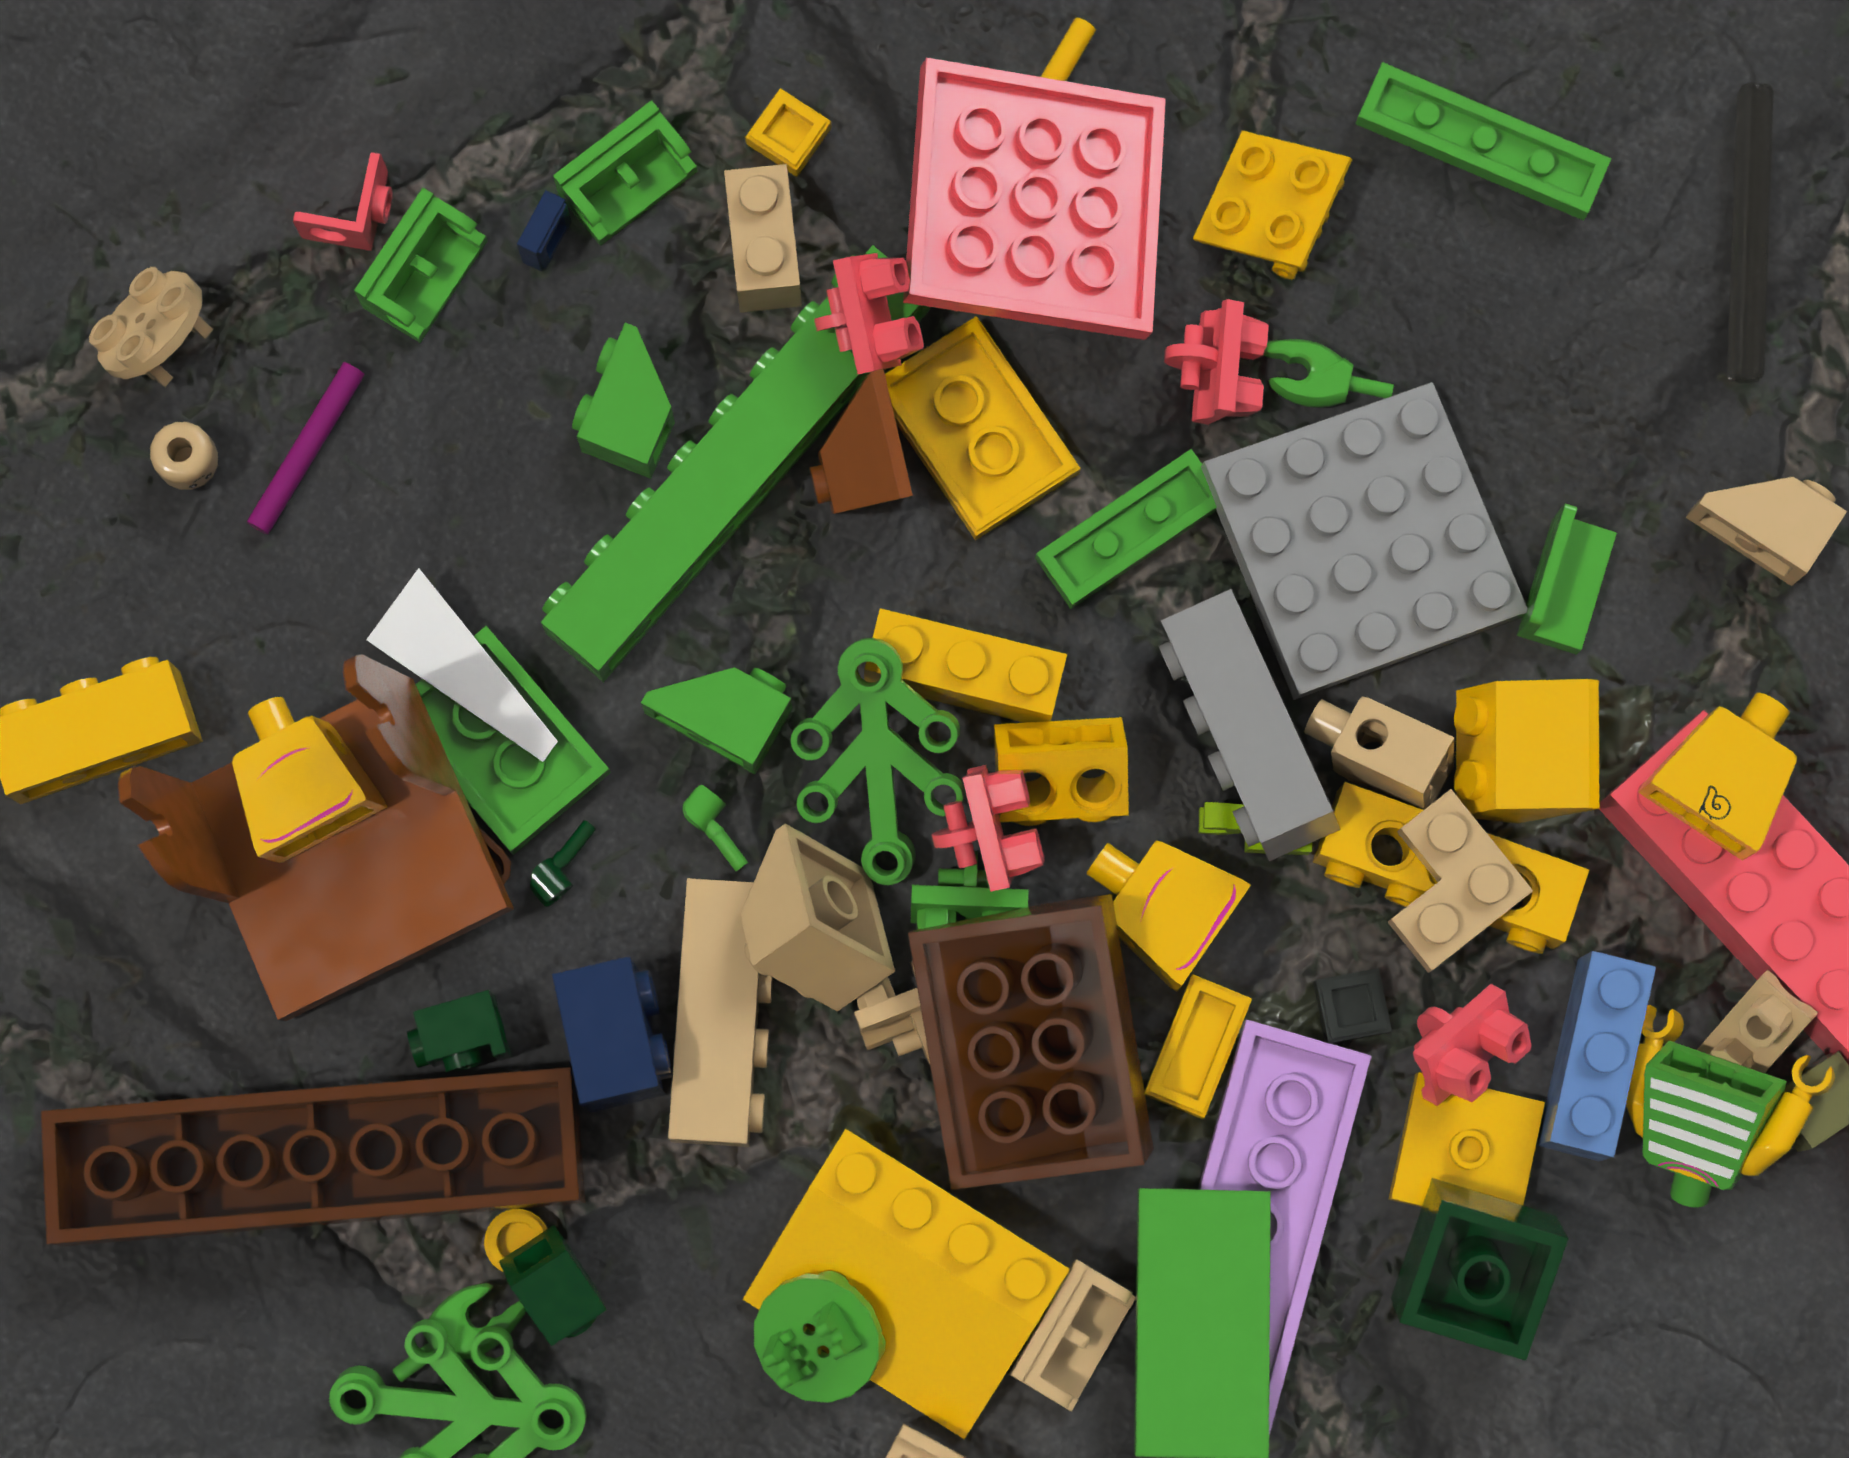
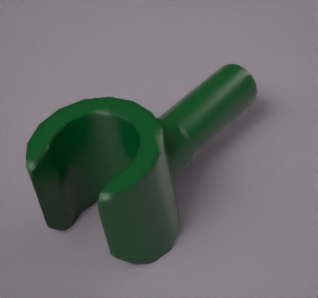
M586 820L582 821L560 851H557L552 858H547L539 863L532 871L530 889L545 907L553 905L573 887V884L562 870L571 863L596 831V828Z

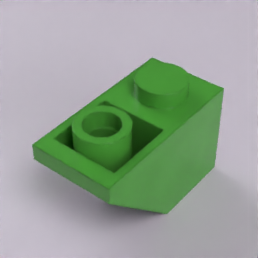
M624 323L618 340L609 337L601 351L596 372L602 374V378L594 396L585 394L582 397L573 419L572 429L579 431L577 440L581 452L651 479L675 421L669 400L637 327Z

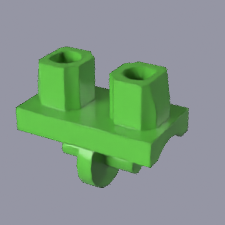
M974 851L977 860L975 865L964 867V869L939 868L938 886L912 885L910 923H917L918 930L1028 907L1029 889H1001L991 892L986 871L977 870L978 851Z

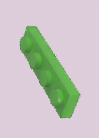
M1382 62L1356 121V125L1583 221L1589 213L1612 159Z

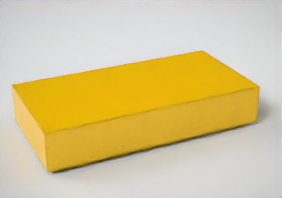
M1192 974L1145 1088V1096L1204 1119L1252 998Z

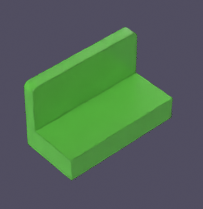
M1565 503L1552 518L1526 603L1528 609L1521 619L1517 636L1577 655L1582 650L1617 532L1574 519L1577 507Z

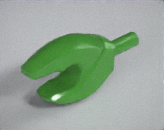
M1304 339L1267 341V347L1263 356L1281 359L1288 364H1301L1308 371V376L1301 381L1281 377L1268 380L1270 387L1290 402L1305 407L1319 408L1345 403L1348 391L1380 398L1392 396L1394 384L1352 376L1354 364L1320 343Z
M479 1283L467 1286L449 1295L436 1307L429 1319L442 1324L448 1335V1343L463 1360L472 1359V1343L478 1332L483 1328L499 1326L508 1331L509 1334L514 1330L526 1313V1309L520 1301L511 1305L503 1314L492 1317L486 1326L482 1328L476 1327L469 1319V1311L474 1304L488 1295L494 1285L489 1283ZM422 1332L428 1343L421 1349L433 1351L438 1348L435 1336L429 1332ZM493 1338L485 1339L481 1342V1349L485 1354L499 1345L500 1342ZM408 1357L392 1370L396 1377L403 1382L426 1364L417 1363Z

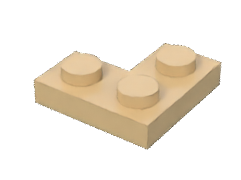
M1452 789L1397 831L1437 881L1434 886L1388 921L1389 925L1428 973L1533 891Z

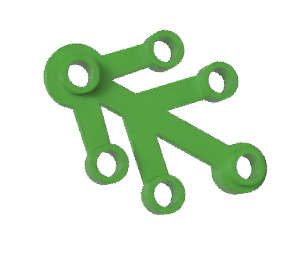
M864 638L852 643L839 660L838 676L841 686L813 718L801 721L791 735V746L796 755L805 760L819 759L826 753L832 743L831 732L860 703L862 731L819 780L808 783L802 789L797 798V809L799 814L809 822L821 823L826 821L835 811L838 805V797L866 766L872 837L863 849L861 857L862 867L866 875L874 882L882 885H893L907 877L913 867L916 856L912 841L907 835L898 831L893 767L924 792L927 808L939 816H946L943 807L945 804H941L936 800L933 793L934 788L939 785L950 786L956 793V801H962L963 803L965 787L958 777L948 773L943 774L889 727L887 703L919 727L921 744L927 750L934 753L946 752L954 746L960 734V725L953 714L937 710L902 680L903 663L893 646L881 639ZM866 661L875 663L881 671L880 680L876 682L863 680L858 671L859 664ZM936 721L945 723L951 731V737L943 742L932 739L928 732V725ZM805 729L816 730L822 737V746L817 749L806 747L802 743L801 732ZM811 792L822 793L828 800V808L824 811L811 809L807 803V794ZM881 851L891 852L897 858L898 867L893 870L880 868L876 863V854Z
M432 1319L420 1320L412 1326L405 1339V1349L413 1361L420 1364H430L453 1392L385 1386L381 1376L372 1368L353 1366L344 1370L338 1376L329 1395L330 1406L334 1414L349 1424L366 1423L373 1419L376 1414L452 1421L421 1447L409 1448L399 1458H451L490 1425L515 1427L517 1429L488 1455L481 1453L470 1458H524L537 1447L547 1450H560L572 1445L582 1434L586 1423V1409L580 1396L574 1390L562 1384L544 1385L513 1349V1340L509 1332L499 1326H487L478 1332L471 1346V1356L475 1364L480 1368L489 1371L497 1370L519 1399L494 1397L448 1343V1335L442 1324ZM420 1332L433 1334L437 1339L438 1348L433 1351L422 1350L415 1342V1335ZM488 1338L498 1340L503 1346L504 1354L497 1358L488 1357L481 1349V1342ZM348 1390L360 1391L366 1398V1406L360 1409L350 1407L344 1399V1393ZM548 1409L556 1410L563 1416L564 1424L558 1428H549L543 1424L540 1414Z

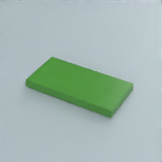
M1138 1189L1134 1456L1269 1458L1271 1191Z

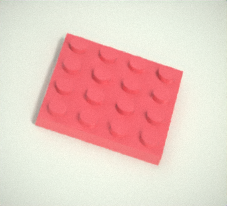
M926 57L920 67L906 254L910 285L909 291L904 292L903 303L1145 340L1153 332L1166 98Z

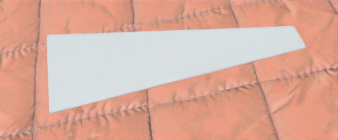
M418 568L366 640L544 762L558 742L557 739Z

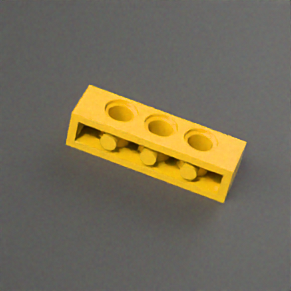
M1344 782L1337 791L1332 804L1340 830L1320 839L1313 863L1326 867L1324 876L1337 883L1360 888L1362 882L1366 881L1387 889L1385 898L1389 901L1407 907L1437 883L1397 832L1423 810ZM1487 833L1533 890L1523 899L1520 909L1508 910L1489 926L1509 933L1506 940L1509 944L1533 953L1543 954L1545 947L1555 949L1565 943L1589 869ZM1389 835L1395 838L1400 843L1403 852L1400 864L1388 866L1380 863L1374 857L1371 850L1373 837Z

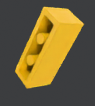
M880 608L872 638L881 639L895 648L903 663L902 680L923 698L1023 723L1051 721L1067 654ZM866 661L864 680L867 682L880 680L881 671L879 667L873 662Z
M158 657L142 658L124 665L121 668V676L98 683L97 678L77 680L60 688L61 696L37 704L36 699H24L1 707L0 780L5 795L21 805L203 742L180 671L169 660L159 662Z

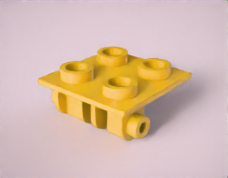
M1242 130L1194 234V241L1274 262L1272 271L1275 274L1286 279H1294L1297 272L1305 271L1308 265L1307 259L1316 239L1320 238L1322 234V226L1330 216L1329 210L1338 190H1341L1344 185V177L1352 162L1351 157Z

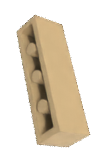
M687 878L668 1139L674 1143L749 1147L750 1132L762 1133L765 1094L753 1093L755 1067L767 1068L769 1029H758L757 1027L759 1003H771L773 977L769 975L764 976L757 972L745 954L746 939L740 914L754 882Z

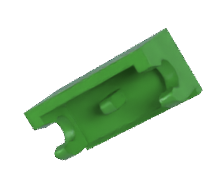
M651 100L555 173L553 178L558 195L565 199L570 210L601 246L698 171L697 166L688 155L691 153V150Z
M422 188L354 292L363 309L421 343L488 242L486 236L475 229L477 223L470 217L437 198L430 191Z

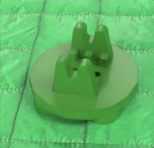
M824 1271L818 1275L804 1274L782 1282L764 1299L754 1321V1348L763 1370L782 1390L804 1401L830 1403L852 1396L871 1379L885 1351V1339L873 1306L855 1287L849 1284L842 1274L836 1271ZM806 1324H812L815 1327V1331H810ZM821 1346H826L829 1349V1353L823 1352Z

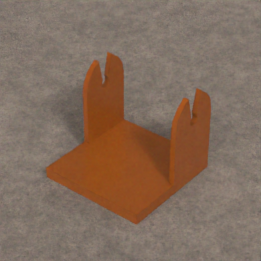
M356 655L344 661L343 673L346 690L357 700L319 719L329 722L336 729L384 798L387 808L287 861L278 863L257 856L232 762L193 782L181 780L142 766L132 767L122 772L118 782L119 802L146 822L151 820L159 832V836L139 844L138 847L163 880L178 891L229 903L276 1017L282 1021H288L514 910L414 680L364 655Z

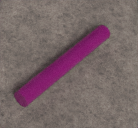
M346 362L342 363L246 521L250 526L269 535L364 378L365 374L358 368Z

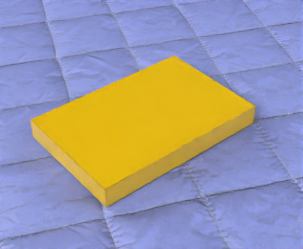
M977 316L909 358L901 366H897L885 374L896 424L975 541L1080 474V466Z

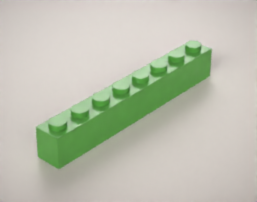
M873 245L865 253H877L878 258H888ZM836 274L831 281L835 288L838 287ZM904 292L887 296L892 321L915 316L919 323L930 310L928 306L903 303ZM828 296L820 305L815 301L810 302L799 313L791 325L790 330L795 334L780 351L771 347L760 357L749 375L754 379L753 382L738 398L734 394H730L717 406L709 418L708 423L713 427L698 444L690 440L678 450L667 467V470L671 472L670 476L656 492L648 487L634 500L626 512V517L630 519L626 526L615 538H612L609 534L601 538L584 560V564L588 566V569L573 586L568 582L561 584L545 602L542 611L547 615L541 621L546 635L602 682L611 675L844 409L863 379L870 373L857 374L853 351H839L835 328L816 331L814 319L831 315Z

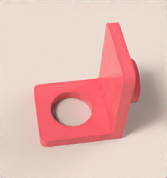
M370 153L356 222L295 212L293 223L301 238L372 251L377 224L387 223L392 204V188L386 186L388 170L381 154Z

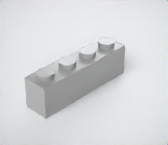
M1229 589L1161 620L1170 641L1158 647L1173 680L1175 681L1186 676L1194 696L1183 700L1197 734L1201 735L1211 731L1219 751L1208 755V758L1223 791L1235 786L1244 807L1233 811V814L1248 847L1261 842L1268 860L1271 861L1339 831L1340 828L1333 809L1232 590Z

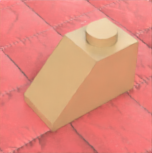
M1788 477L1705 493L1691 508L1686 518L1790 586H1793L1808 573L1847 511L1834 503L1836 501L1835 496L1824 486L1811 480H1803L1801 482L1795 477Z

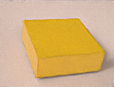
M780 88L748 132L745 140L748 146L777 165L787 164V171L798 177L832 129V125L829 119Z

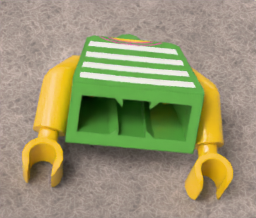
M1648 1005L1642 1028V1034L1645 1038L1643 1044H1639L1626 1107L1636 1133L1643 1138V1157L1649 1164L1674 1172L1670 1191L1671 1198L1684 1206L1703 1207L1708 1204L1712 1186L1721 1190H1732L1743 1175H1760L1790 1151L1813 1110V1107L1809 1104L1812 1096L1822 1095L1831 1089L1835 1080L1834 1070L1831 1066L1829 1067L1821 1084L1817 1086L1805 1085L1802 1081V1072L1811 1060L1810 1055H1805L1799 1058L1793 1065L1792 1078L1796 1084L1791 1093L1784 1092L1786 1080L1675 1043L1674 1041L1682 1034L1684 1021L1681 1014L1674 1009H1671L1668 1013L1666 1027L1659 1032H1654L1653 1021L1656 1017L1657 1009L1652 1005Z

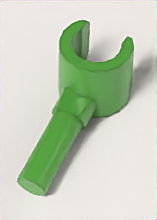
M699 785L684 802L683 815L689 823L704 832L714 842L736 872L746 865L748 861L725 832L724 828L714 821L726 804L707 787Z

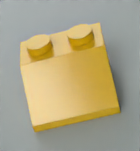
M1599 680L1494 681L1456 690V709L1454 712L1456 772L1454 775V789L1456 796L1475 819L1523 823L1599 809Z

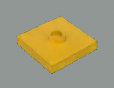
M1421 1072L1415 1073L1388 1200L1422 1207L1431 1179L1434 1178L1524 1205L1545 1102L1487 1088L1474 1102L1451 1094L1441 1104L1436 1106L1423 1099L1421 1090L1425 1086V1079Z

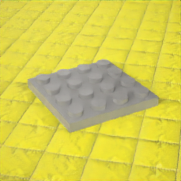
M1433 382L1204 461L1201 465L1216 503L1217 513L1293 700L1522 618L1527 612L1528 608Z

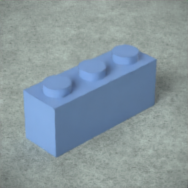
M1591 951L1578 959L1536 1146L1595 1161L1614 1158L1655 974V966L1596 951Z

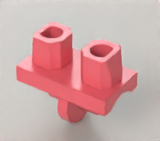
M873 253L833 260L838 287L826 290L831 315L815 318L816 331L835 328L839 351H853L857 374L901 366L900 359L923 349L924 342L921 328L915 316L892 321L887 296L909 291L910 278L904 258H878V254Z
M1226 299L1222 301V308L1200 313V325L1191 324L1185 326L1184 343L1173 344L1165 349V364L1173 368L1182 369L1180 387L1194 390L1192 422L1209 425L1226 416L1248 417L1259 412L1262 408L1264 385L1260 379L1238 375L1239 359L1255 360L1263 356L1267 347L1269 325L1243 315L1244 302Z
M987 765L967 769L968 775L963 776L962 779L973 821L967 822L962 801L943 805L948 827L931 834L935 848L954 847L958 867L964 868L977 864L972 842L978 840L990 891L1009 888L1014 876L1025 874L1043 866L1045 861L1037 828L1004 836L999 813L1029 807L1030 799L1023 770H1007L988 773Z
M1490 984L1465 1007H1457L1450 1014L1443 1009L1429 1007L1418 1017L1417 1027L1422 1039L1414 1045L1413 1056L1425 1079V1086L1421 1090L1423 1099L1438 1106L1448 1096L1453 1094L1474 1102L1488 1088L1491 1080L1488 1061L1493 1056L1508 1063L1516 1064L1531 1050L1532 1045L1528 1024L1509 1012L1506 992Z

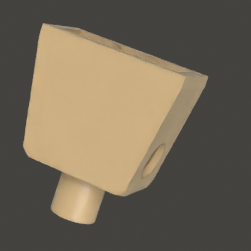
M1362 696L1351 714L1321 699L1305 727V734L1333 747L1331 755L1333 770L1364 789L1422 810L1436 801L1454 768V737L1368 697ZM1369 743L1382 745L1372 750L1363 748V746Z

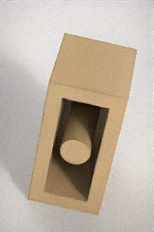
M787 164L724 170L740 313L802 306Z

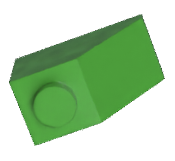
M734 667L651 690L645 694L641 701L646 715L753 774H756L792 711L791 698L783 694L787 686L776 677L758 668H753L750 675Z

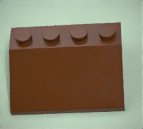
M1112 894L1046 903L913 930L908 933L951 1190L1145 1165L1154 1147Z

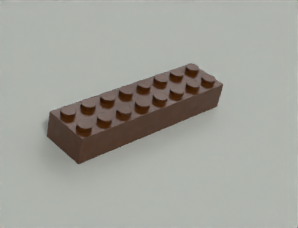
M570 1067L41 1111L46 1242L49 1245L75 1246L585 1203L579 1100L573 1070Z

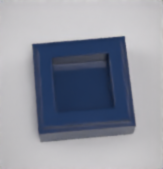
M545 190L517 242L522 262L541 272L548 267L571 224L565 199Z

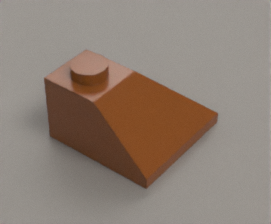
M884 369L872 371L863 379L818 452L821 465L809 467L817 503L829 502L832 514L913 496Z

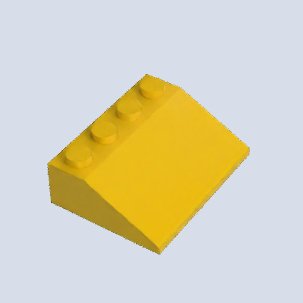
M845 1129L799 1203L743 1300L760 1310L764 1299L786 1280L804 1274L818 1275L824 1271H836L842 1274L849 1284L855 1287L873 1306L885 1339L884 1354L879 1360L870 1380L965 1439L1070 1269ZM806 1324L810 1331H815V1327L812 1324ZM822 1345L821 1349L829 1353V1349Z

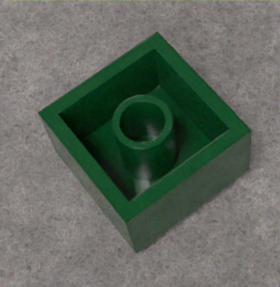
M1432 1178L1391 1296L1399 1322L1526 1361L1569 1239L1557 1216Z

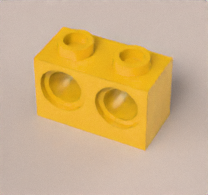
M1122 717L994 724L995 770H1023L1024 774L1033 772L1042 775L1034 781L1026 782L1030 799L1029 807L999 813L1001 822H1015L1020 825L1034 826L1042 824L1047 820L1079 818L1086 822H1101L1109 819L1111 816L1129 815L1128 746ZM1091 769L1106 771L1096 778L1081 776L1084 772Z

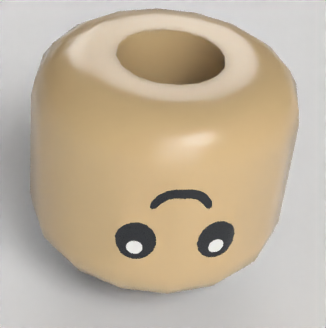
M174 422L164 426L155 435L150 445V459L154 470L168 485L180 490H193L205 485L213 477L218 467V452L214 442L201 427L190 422Z

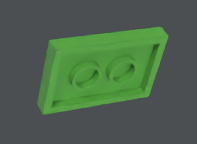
M485 626L474 635L475 639L558 741L544 762L424 679L416 683V687L467 802L514 855L607 777L611 771L497 637Z

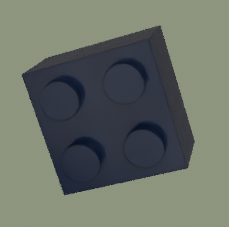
M629 956L552 974L580 1104L591 1113L665 1096L663 1080L673 1078V1066L666 1039H663L662 1034L653 1036L649 1017L659 1015L660 1008L652 976L650 977L649 971H639Z

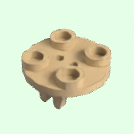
M150 267L140 272L133 279L129 287L130 295L118 305L114 313L105 316L96 323L90 333L89 342L98 350V361L113 377L130 379L146 374L152 380H156L166 387L173 377L160 364L182 345L190 331L196 332L206 339L213 329L199 316L202 307V290L188 274L177 271L161 273L156 267Z

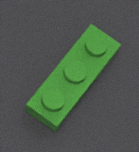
M1192 449L1036 553V561L1070 609L1217 511L1216 503L1201 468L1202 463Z

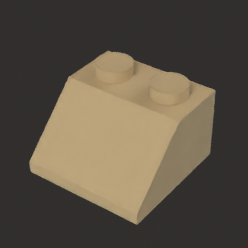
M786 823L778 828L774 833L740 914L746 939L745 954L752 967L764 976L769 975L796 989L802 996L813 998L838 1012L895 972L873 884L863 867Z

